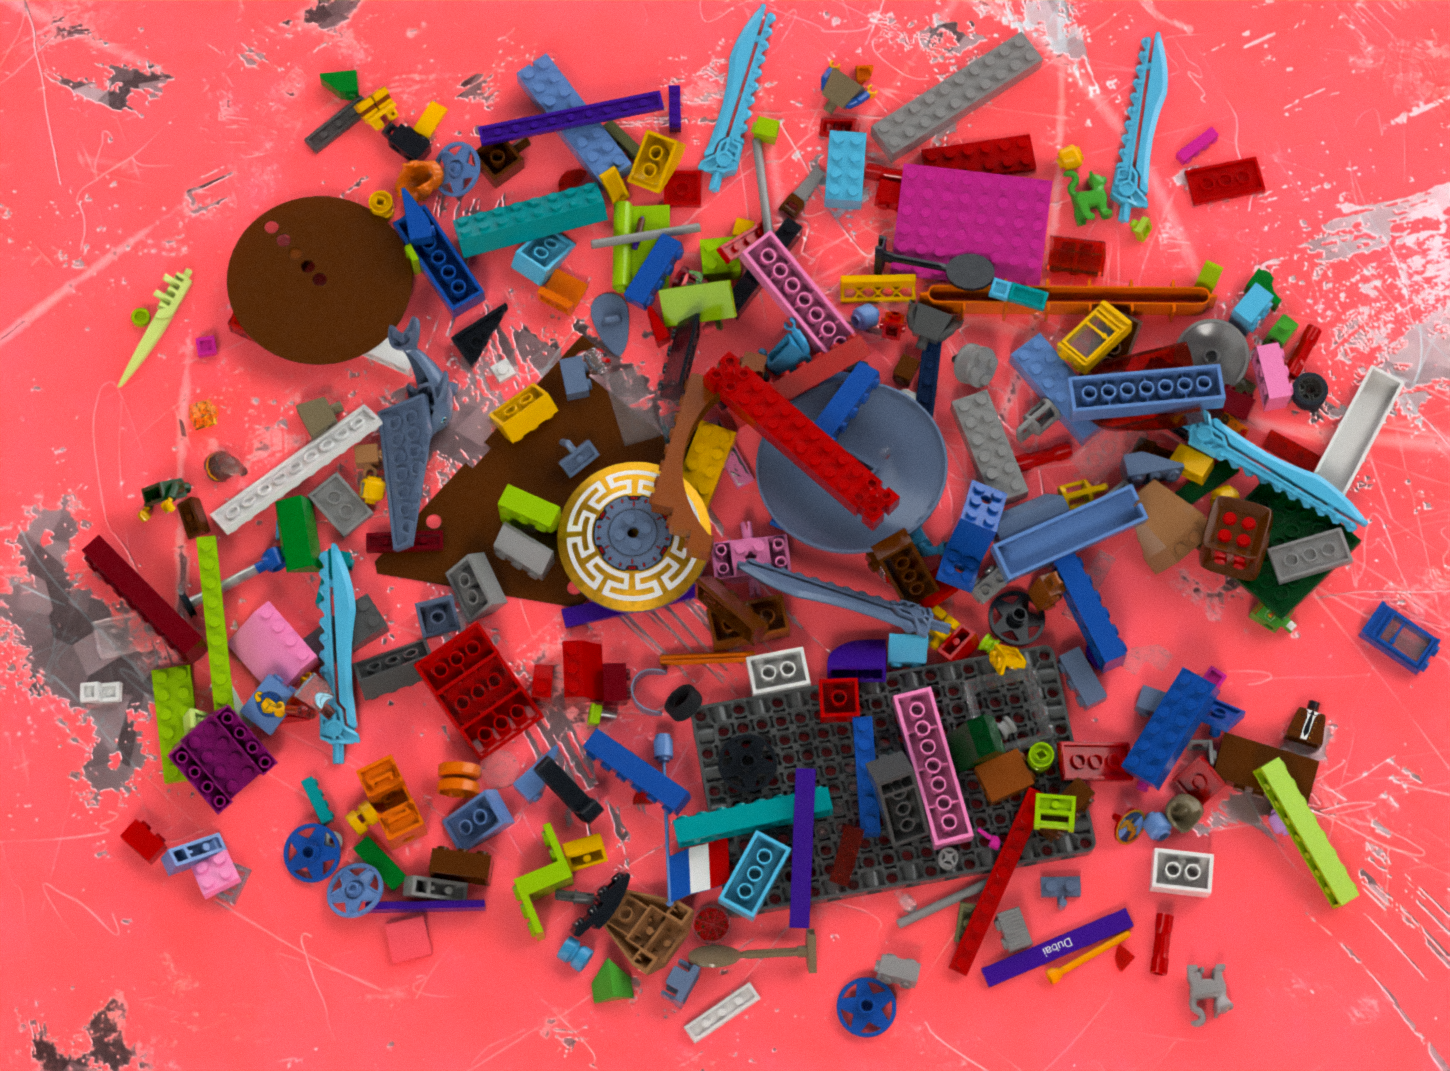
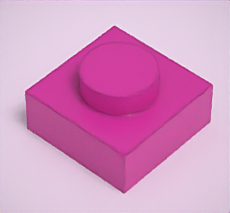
M214 335L195 338L199 358L218 355Z
M1211 665L1202 678L1215 684L1219 689L1227 675Z

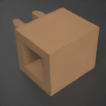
M377 443L354 445L357 470L364 469V478H367L369 472H373L374 476L378 477L376 468L380 467L379 461H383L382 449H378Z

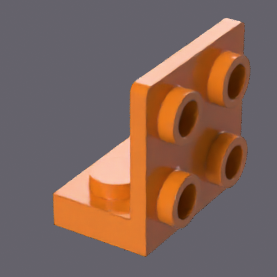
M555 269L545 288L540 286L538 289V300L571 317L588 289V284L559 269Z

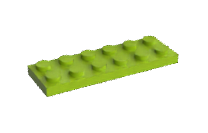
M190 665L151 670L165 784L188 781L167 755L185 735L183 716L190 708L196 709Z

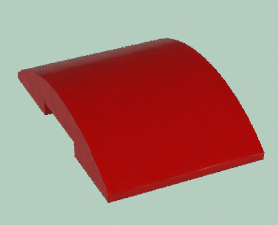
M478 621L413 665L442 711L479 761H482L544 718L540 709L515 677Z

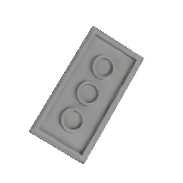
M1341 527L1267 548V554L1279 585L1349 565L1354 561Z

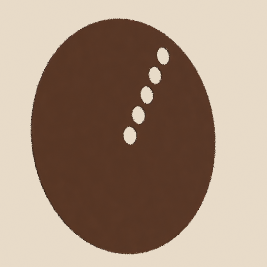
M303 197L282 203L268 210L252 222L237 241L229 260L227 270L228 297L234 315L241 327L265 350L297 363L310 365L336 364L357 358L371 351L388 338L389 325L398 326L405 314L411 296V263L409 257H406L405 246L395 230L381 216L373 214L369 208L337 197ZM270 221L276 222L279 226L278 231L268 233L265 230L266 223ZM282 234L288 235L291 239L290 244L287 246L278 245V236ZM294 247L300 248L303 252L302 257L297 260L289 256L290 249ZM307 260L312 261L315 265L314 270L309 273L301 270V264ZM316 274H323L326 276L327 281L324 285L317 286L313 283V277Z

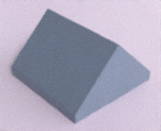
M452 594L415 603L423 638L461 629Z

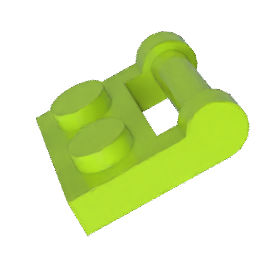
M1036 793L1033 829H1058L1074 833L1076 796ZM1041 815L1068 817V822L1041 820Z

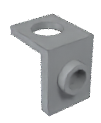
M1190 740L1187 744V751H1206L1208 763L1212 767L1214 766L1217 752L1213 750L1212 740Z

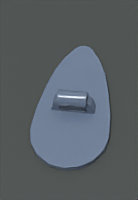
M605 293L598 296L591 305L592 321L606 348L615 356H621L628 342V307L625 300L619 295Z

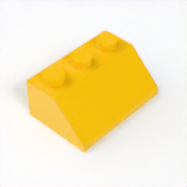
M533 382L488 414V416L504 437L514 443L520 441L528 432L538 428L539 424L552 418L559 410L550 395Z

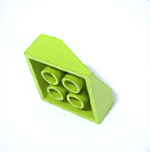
M507 484L498 502L502 524L507 522L517 529H537L541 532L548 531L550 533L558 530L561 509L553 503L510 484Z

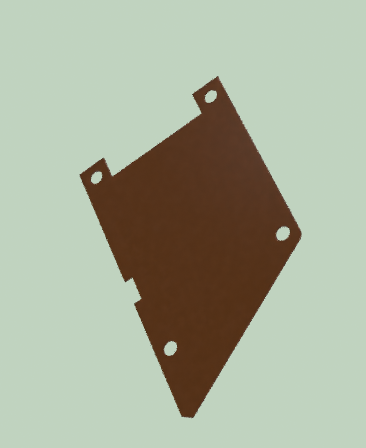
M582 335L561 359L575 357L582 350H586L591 354V360L587 363L588 372L585 373L586 378H590L592 390H589L590 397L567 401L560 362L558 361L537 385L550 395L559 411L552 418L539 424L538 428L525 434L520 441L514 443L506 439L497 428L484 442L491 449L473 468L465 463L419 513L416 531L443 530L444 551L382 553L375 561L377 574L451 586L445 573L467 554L484 552L505 596L568 607L581 605L588 598L582 593L571 595L567 591V586L571 580L567 576L559 556L558 530L550 533L548 531L541 532L537 529H518L554 551L555 563L543 581L531 578L524 569L518 570L511 565V561L506 558L502 560L495 555L496 552H494L493 545L503 525L500 520L498 502L507 484L559 506L562 514L564 506L572 493L588 477L606 467L625 462H647L660 465L661 460H665L664 449L666 443L670 444V440L589 376L601 363L603 355L599 352L596 353V350L599 348ZM697 428L695 429L694 433L692 434V437H691V439H690V442H689V444H688V446H687L686 453H685V458H686V456H687V453H688V451H689V448H690V446H691V443H692V441H693V438H694V436H695V433H696V431H697ZM560 439L570 440L577 448L588 439L600 455L573 477L569 478L558 462L570 452L566 447L561 446L559 441ZM433 514L441 518V525L434 529L426 524L427 518ZM629 530L628 536L633 538L631 530Z

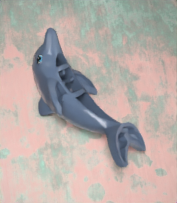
M412 316L403 333L395 326L389 325L388 339L392 348L406 354L412 366L417 388L407 384L406 389L409 399L422 393L428 395L432 439L435 433L446 428L452 419L453 396L458 391V384L450 382L448 372L444 371L443 373L428 355L417 348L420 337V321L417 317Z

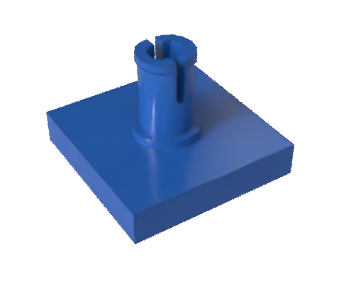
M1216 699L1202 722L1210 725L1209 735L1218 738L1221 735V730L1228 732L1245 717L1246 711Z

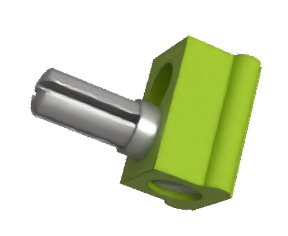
M591 703L586 725L598 727L601 717L616 719L617 713L603 710L602 705Z

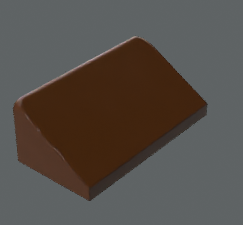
M190 497L177 505L189 540L211 532L199 498Z

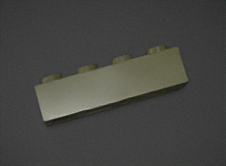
M613 120L605 123L603 127L623 152L627 153L630 159L635 161L640 146Z

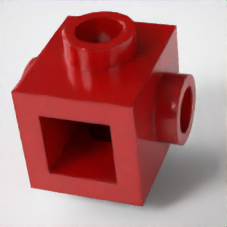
M896 311L886 312L885 318L881 317L879 329H882L881 338L900 341L901 333H905L907 322H904L905 315Z

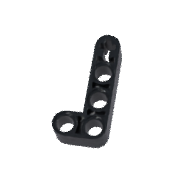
M548 755L533 768V771L582 822L591 824L604 811L603 807L596 800L588 797Z

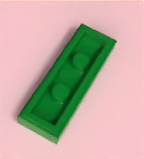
M368 835L353 848L366 864L378 870L383 881L393 892L404 883L406 875Z

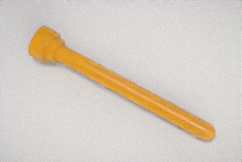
M1124 931L1060 968L1051 967L1045 971L1047 979L1052 985L1058 983L1062 975L1128 939L1131 933Z

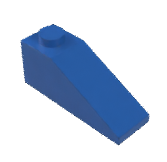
M401 188L412 247L433 243L432 236H436L434 225H430L429 218L406 188Z

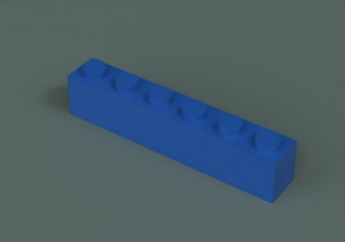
M859 361L814 423L837 442V437L840 433L843 434L846 431L851 418L854 419L857 416L859 407L868 401L870 392L873 389L876 390L881 381L879 371Z
M872 716L853 717L852 735L860 838L880 837L879 806L874 787L869 780L865 763L875 760Z
M597 728L582 746L586 752V757L593 762L595 760L601 763L600 766L607 772L612 770L623 783L627 781L632 784L630 787L636 792L640 793L642 791L647 795L646 798L653 804L658 802L662 805L661 808L669 815L673 813L678 816L692 798L689 791Z

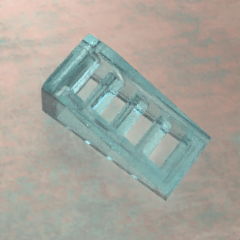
M233 862L237 870L245 873L244 876L239 875L242 882L234 885L237 886L236 890L233 888L226 889L234 893L232 896L225 894V890L215 896L217 899L235 906L252 870Z

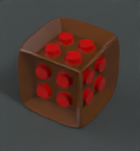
M1217 496L1212 504L1203 532L1202 545L1199 551L1200 566L1217 574L1241 580L1255 581L1261 570L1269 543L1270 532L1273 526L1272 510L1250 501L1229 496Z

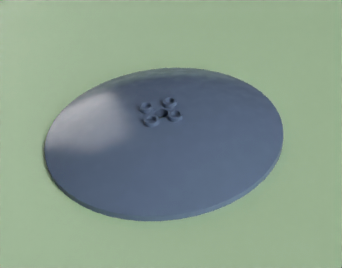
M836 381L812 388L791 400L790 403L812 422H815L822 413L819 411L825 409L845 381ZM879 384L876 390L873 389L870 392L868 401L859 407L857 416L854 419L851 418L846 431L843 434L840 433L837 437V443L883 482L882 488L886 490L890 487L900 496L899 506L889 516L884 513L883 522L874 531L861 522L862 516L860 514L855 517L764 437L760 441L756 457V479L761 499L770 516L786 533L796 540L815 549L830 553L862 554L873 552L871 546L903 528L906 529L910 536L932 515L946 486L948 458L945 442L939 427L932 416L916 400L898 389L885 384Z

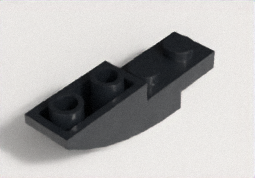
M628 872L616 873L607 886L603 885L596 891L597 895L593 898L598 904L589 907L586 911L587 914L583 918L579 917L572 923L573 927L569 931L573 936L580 937L590 927L599 930L611 918L627 890L631 876Z

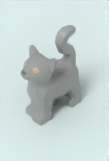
M1216 964L1212 970L1211 979L1202 978L1204 967L1198 968L1197 965L1186 966V979L1190 987L1188 1004L1190 1010L1198 1015L1197 1020L1191 1021L1192 1026L1200 1027L1206 1022V1014L1203 1009L1197 1006V1001L1214 999V1018H1218V1015L1226 1014L1233 1009L1234 1004L1226 996V984L1222 972L1226 969L1225 964Z

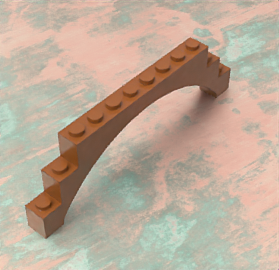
M745 351L744 357H740V366L743 368L747 365L763 379L767 367V356ZM691 372L690 378L686 379L684 384L685 395H681L679 400L681 408L680 411L675 413L674 422L676 424L675 427L670 429V444L666 443L664 455L666 457L665 460L660 462L659 471L661 473L660 476L655 478L654 487L656 489L654 493L650 494L649 504H651V512L668 516L666 526H669V534L685 538L684 548H686V556L709 561L714 546V536L709 535L700 524L688 501L683 481V463L692 434L708 411L720 401V393L717 392L715 395L703 386V375Z

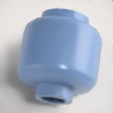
M869 303L855 308L851 315L853 326L862 331L876 326L880 316L879 310Z
M1152 811L1145 816L1146 819L1142 826L1151 840L1163 841L1170 836L1172 825L1164 813Z

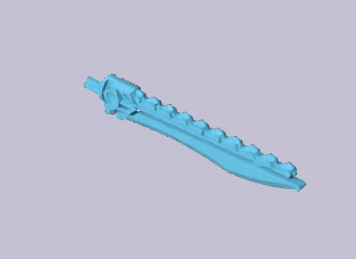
M761 4V7L747 22L729 57L728 78L723 104L709 144L704 152L705 159L698 165V170L712 174L708 190L713 193L719 192L722 178L734 176L738 170L743 145L745 144L744 138L740 136L748 131V126L744 122L752 116L748 107L755 103V98L751 94L759 89L758 83L755 80L762 75V71L758 67L766 61L762 53L769 48V43L765 39L773 34L772 28L769 25L776 21V16L769 12L761 36L758 35L766 11L765 4ZM755 43H758L730 135L726 138Z
M1156 32L1154 37L1151 63L1148 62L1151 38L1145 37L1141 40L1145 51H1141L1138 54L1142 64L1135 68L1139 78L1132 82L1136 92H1132L1129 96L1134 106L1127 109L1131 120H1127L1124 123L1128 134H1124L1121 138L1125 148L1119 150L1118 154L1122 162H1118L1115 166L1110 198L1120 206L1118 221L1122 224L1129 223L1131 208H1148V201L1145 196L1148 193L1152 142L1168 87L1167 60L1160 32ZM1147 70L1149 71L1136 167L1134 169L1132 165ZM1138 176H1139V178H1140V181H1139V189L1137 188V185H1138Z
M1202 410L1195 420L1179 412L1176 413L1172 422L1188 430V444L1214 459L1216 458L1218 461L1228 460L1233 469L1241 467L1246 476H1257L1260 484L1266 485L1270 483L1275 492L1281 493V491H1285L1289 500L1295 501V499H1299L1304 508L1314 507L1318 516L1327 514L1333 524L1343 523L1347 532L1355 531L1358 527L1356 523L1362 527L1368 525V521H1366L1353 503L1318 474L1299 468L1267 453L1224 425L1218 418L1211 419V414L1207 410Z
M332 543V580L330 577V556L328 551H323L318 557L324 565V568L319 571V576L324 581V584L320 585L318 590L324 597V600L319 604V608L324 613V617L320 618L319 624L324 629V633L319 637L320 642L324 645V649L320 651L319 657L325 663L319 670V673L325 679L323 686L320 685L319 689L321 692L333 695L319 711L320 739L333 745V764L340 765L344 764V745L360 743L361 740L359 733L355 732L358 722L356 719L352 680V641L356 616L355 595L343 556L338 546ZM331 588H333L339 702L346 709V715L345 711L337 704ZM327 710L333 714L329 720L323 716Z

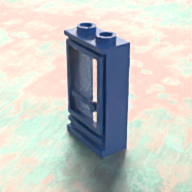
M1384 601L1380 603L1358 635L1415 675L1420 670L1422 672L1426 670L1430 664L1427 660L1430 656L1435 657L1440 649L1438 644L1441 641L1386 605Z

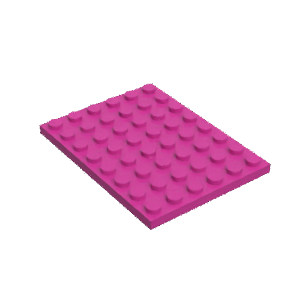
M904 163L893 252L897 255L948 264L951 259L958 255L977 254L985 257L992 263L995 278L1002 280L1007 278V281L1021 285L1040 286L1053 181ZM896 262L891 263L890 275L916 274V278L949 282L944 271Z

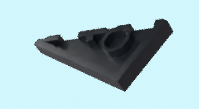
M506 303L451 337V341L471 368L475 366L508 310Z

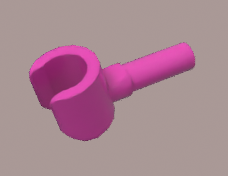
M979 827L977 832L990 840L988 847L998 850L1001 845L999 837L990 835Z

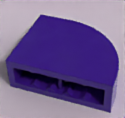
M886 639L855 640L835 648L827 660V679L858 678V682H886Z

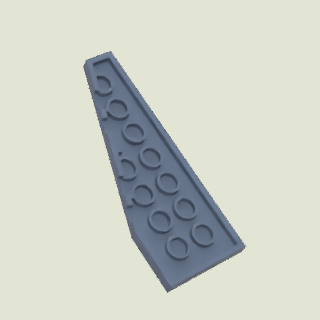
M425 393L377 412L378 417L383 423L379 426L392 543L393 550L396 552L414 546L432 434L429 399Z

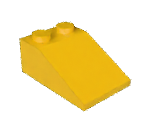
M646 130L627 182L660 194L679 165L687 145Z

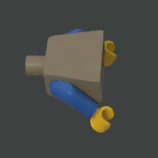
M833 60L830 61L829 67L821 76L822 95L829 99L823 109L831 115L837 106L844 110L852 109L863 104L869 98H874L878 90L875 92L870 91L873 85H868L866 89L840 72V63L834 67Z

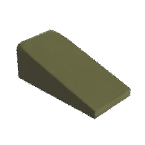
M960 901L954 942H960L976 906L975 903Z

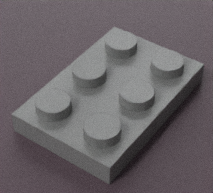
M335 472L307 495L344 539L374 515L373 511L338 472Z

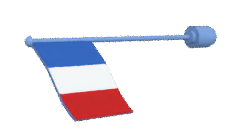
M659 733L655 735L653 740L654 759L658 763H662V774L666 776V763L673 759V739L668 733ZM664 811L668 899L666 905L671 907L675 901L686 896L725 885L730 878L728 838L691 847L670 856L668 813Z

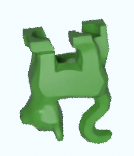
M1067 170L1063 173L1064 177L1072 178L1067 189L1074 208V218L1077 227L1086 225V219L1095 220V214L1090 211L1095 208L1103 220L1110 219L1113 216L1112 210L1107 208V194L1104 190V185L1107 182L1105 176L1093 174L1090 171L1089 178L1086 181L1091 190L1076 192L1075 188L1079 184L1078 174L1073 170Z

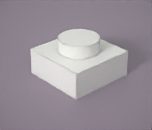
M507 358L490 367L499 384L516 376V372Z

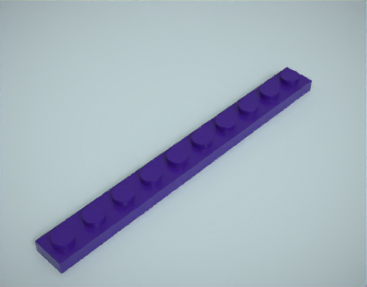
M660 90L479 126L478 131L481 145L487 146L664 110Z

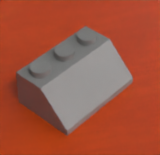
M504 522L493 545L494 552H496L495 555L502 560L506 558L511 561V565L518 570L524 569L531 578L543 581L555 563L554 551L507 522Z
M484 552L467 554L445 573L468 623L486 617L508 603Z

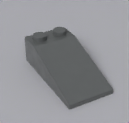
M368 593L355 600L356 616L352 654L389 632L386 621ZM334 615V616H333V634H334V653H335V664H336V663H337V651H336V632H335V615ZM321 626L303 638V640L317 655L320 661L319 666L323 667L325 663L319 657L320 651L324 649V645L319 640L320 635L324 633V629Z

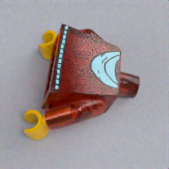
M307 672L305 677H300L301 686L286 702V706H284L283 702L279 701L276 704L277 708L273 709L276 717L289 714L306 717L311 720L319 713L329 720L336 712L328 704L334 697L328 681L320 678L315 672Z

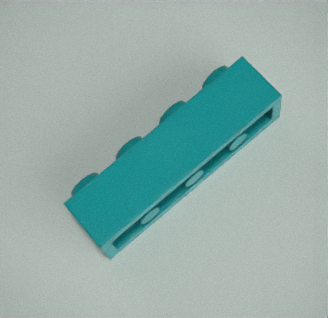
M311 776L301 781L322 825L326 826L334 822L333 818L335 816L332 810L329 811V804L327 800L323 799L322 796L324 794L321 789H318L317 786L319 784L316 778L313 779Z

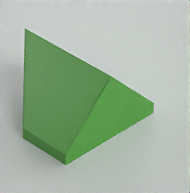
M607 957L591 983L594 1004L634 998L631 977Z

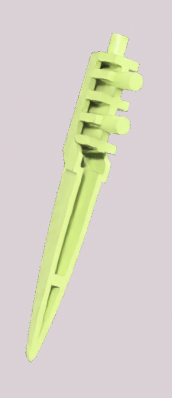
M186 268L183 275L177 272L174 278L165 273L162 280L169 283L170 286L165 293L158 289L154 292L153 296L161 300L157 306L158 311L138 344L117 387H122L134 374L165 332L193 284L189 279L193 272L192 270Z

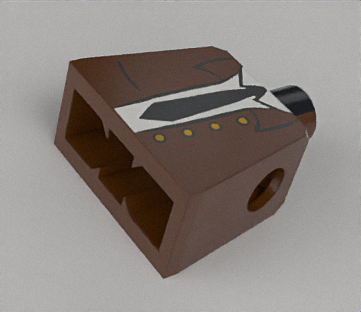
M1309 700L1307 708L1299 707L1283 738L1319 750L1323 744L1326 720L1324 714L1318 713L1320 703Z

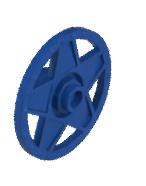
M309 823L296 828L289 835L284 846V862L288 871L295 878L303 882L316 883L327 879L334 873L341 858V846L337 836L331 829L321 824ZM315 828L309 838L298 834L305 829ZM326 832L333 839L336 848L325 845ZM292 843L298 853L289 861V849ZM335 860L331 868L323 875L324 862ZM307 867L312 878L303 877L295 871Z
M869 977L858 978L849 982L840 992L836 1006L837 1015L843 1027L853 1035L864 1038L875 1037L885 1032L893 1023L896 1015V1000L890 988L880 980ZM868 982L879 985L885 991L873 994ZM857 984L856 997L843 998L847 990ZM891 1001L892 1013L888 1021L882 1009ZM841 1010L853 1014L851 1027L844 1020ZM868 1023L880 1028V1030L871 1033L861 1032Z

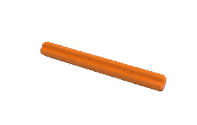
M755 651L661 654L660 665L746 662V657L755 656Z

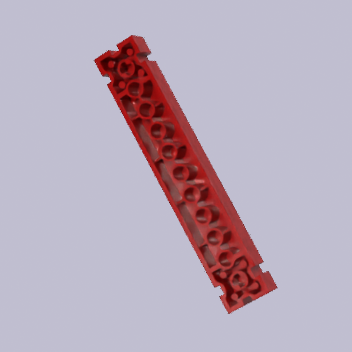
M728 351L719 360L718 368L713 366L703 375L704 387L714 395L717 392L720 393V400L855 517L860 514L862 516L861 522L870 530L874 531L883 522L884 513L889 516L899 506L900 496L890 487L886 490L882 488L883 482L752 369L747 365L742 368L740 366V359L732 352Z

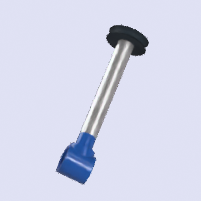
M275 546L266 550L262 554L261 561L222 580V593L266 570L275 573L285 568V557H282L280 548ZM202 591L188 598L185 592L183 595L179 594L183 607L192 618L193 615H197L194 608L203 604Z

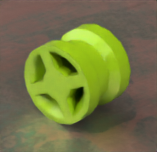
M987 633L977 649L983 650L989 655L990 651L994 649V645H1000L1001 641L993 639L992 635Z

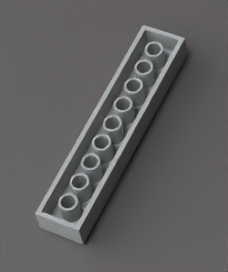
M1021 31L872 125L870 135L890 162L893 163L1041 69L1043 58Z

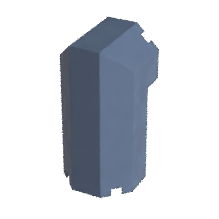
M1046 493L1003 511L997 533L992 540L993 543L996 544L1068 512L1070 509L1064 496Z

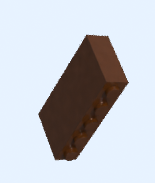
M1225 732L1221 739L1213 769L1227 786L1233 787V790L1242 793L1244 791L1250 792L1256 798H1268L1252 771L1279 757L1285 763L1289 775L1295 780L1299 792L1305 797L1308 805L1320 761Z

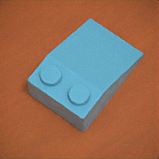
M560 233L527 241L515 252L511 268L538 286H543L551 278L555 269L561 266L576 244Z

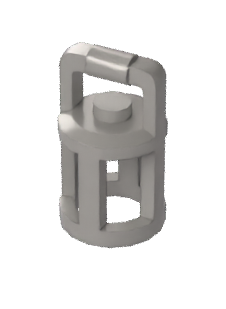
M1041 399L1039 403L1022 416L1023 423L1016 429L1017 440L1023 443L1032 434L1040 436L1061 418L1057 407L1049 399ZM1044 413H1046L1040 420L1037 421L1038 418H1040Z

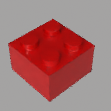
M858 678L818 679L820 723L852 722L853 717H860Z

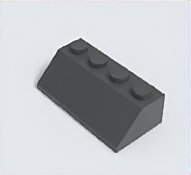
M426 638L352 664L365 701L376 699L380 695L393 693L400 688L413 686L417 682L422 681L413 665L431 653Z

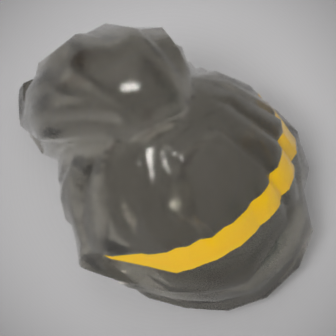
M227 451L213 452L204 461V469L207 472V476L215 482H226L227 479L234 475L244 476L248 473V470L239 459L230 455Z

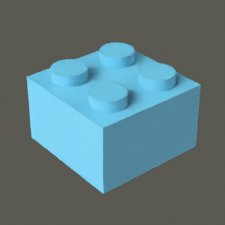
M1255 283L1235 306L1228 322L1238 328L1244 336L1249 332L1253 333L1258 327L1259 321L1261 319L1264 320L1270 313L1274 295L1258 283Z

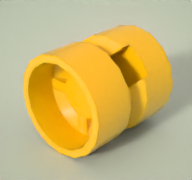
M382 190L371 194L369 198L371 212L381 216L386 222L390 221L395 214L392 196Z
M367 800L357 806L358 810H352L344 816L359 837L368 831L369 825L374 826L379 822L376 816L378 813ZM361 815L365 822L361 823L357 817Z

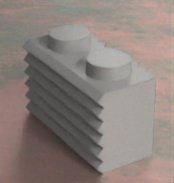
M1019 906L996 914V920H993L997 932L1001 931L1003 938L1000 941L1004 950H1008V953L1011 954L1032 946L1033 942Z

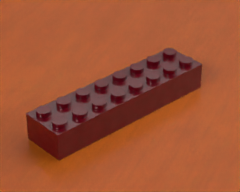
M100 535L96 536L82 549L85 555L83 559L94 573L97 572L100 579L107 586L110 585L113 592L119 598L122 597L126 605L132 611L135 610L139 618L145 624L148 623L152 631L158 637L161 636L165 644L171 650L174 649L184 663L188 661L193 665L208 651V646L204 639Z

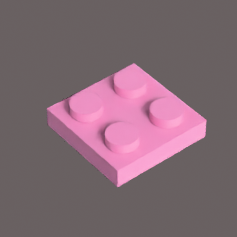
M227 849L191 866L205 899L242 882Z

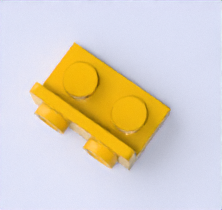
M995 644L994 649L989 654L990 663L997 673L1002 676L1006 666L1015 670L1018 668L1025 669L1027 663L1015 647Z

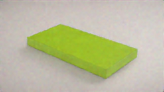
M730 279L658 290L665 327L677 326L678 322L695 313L700 314V322L737 317Z

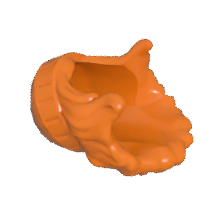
M412 160L408 163H402L403 168L399 172L394 190L397 192V197H401V200H403L401 188H406L416 202L425 201L432 191L438 189L443 184L445 177L443 168L434 160Z

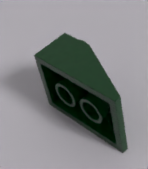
M980 715L965 722L945 736L956 775L1006 753L994 716Z

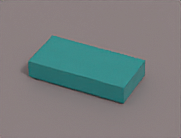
M1012 282L1007 301L1043 312L1049 292Z

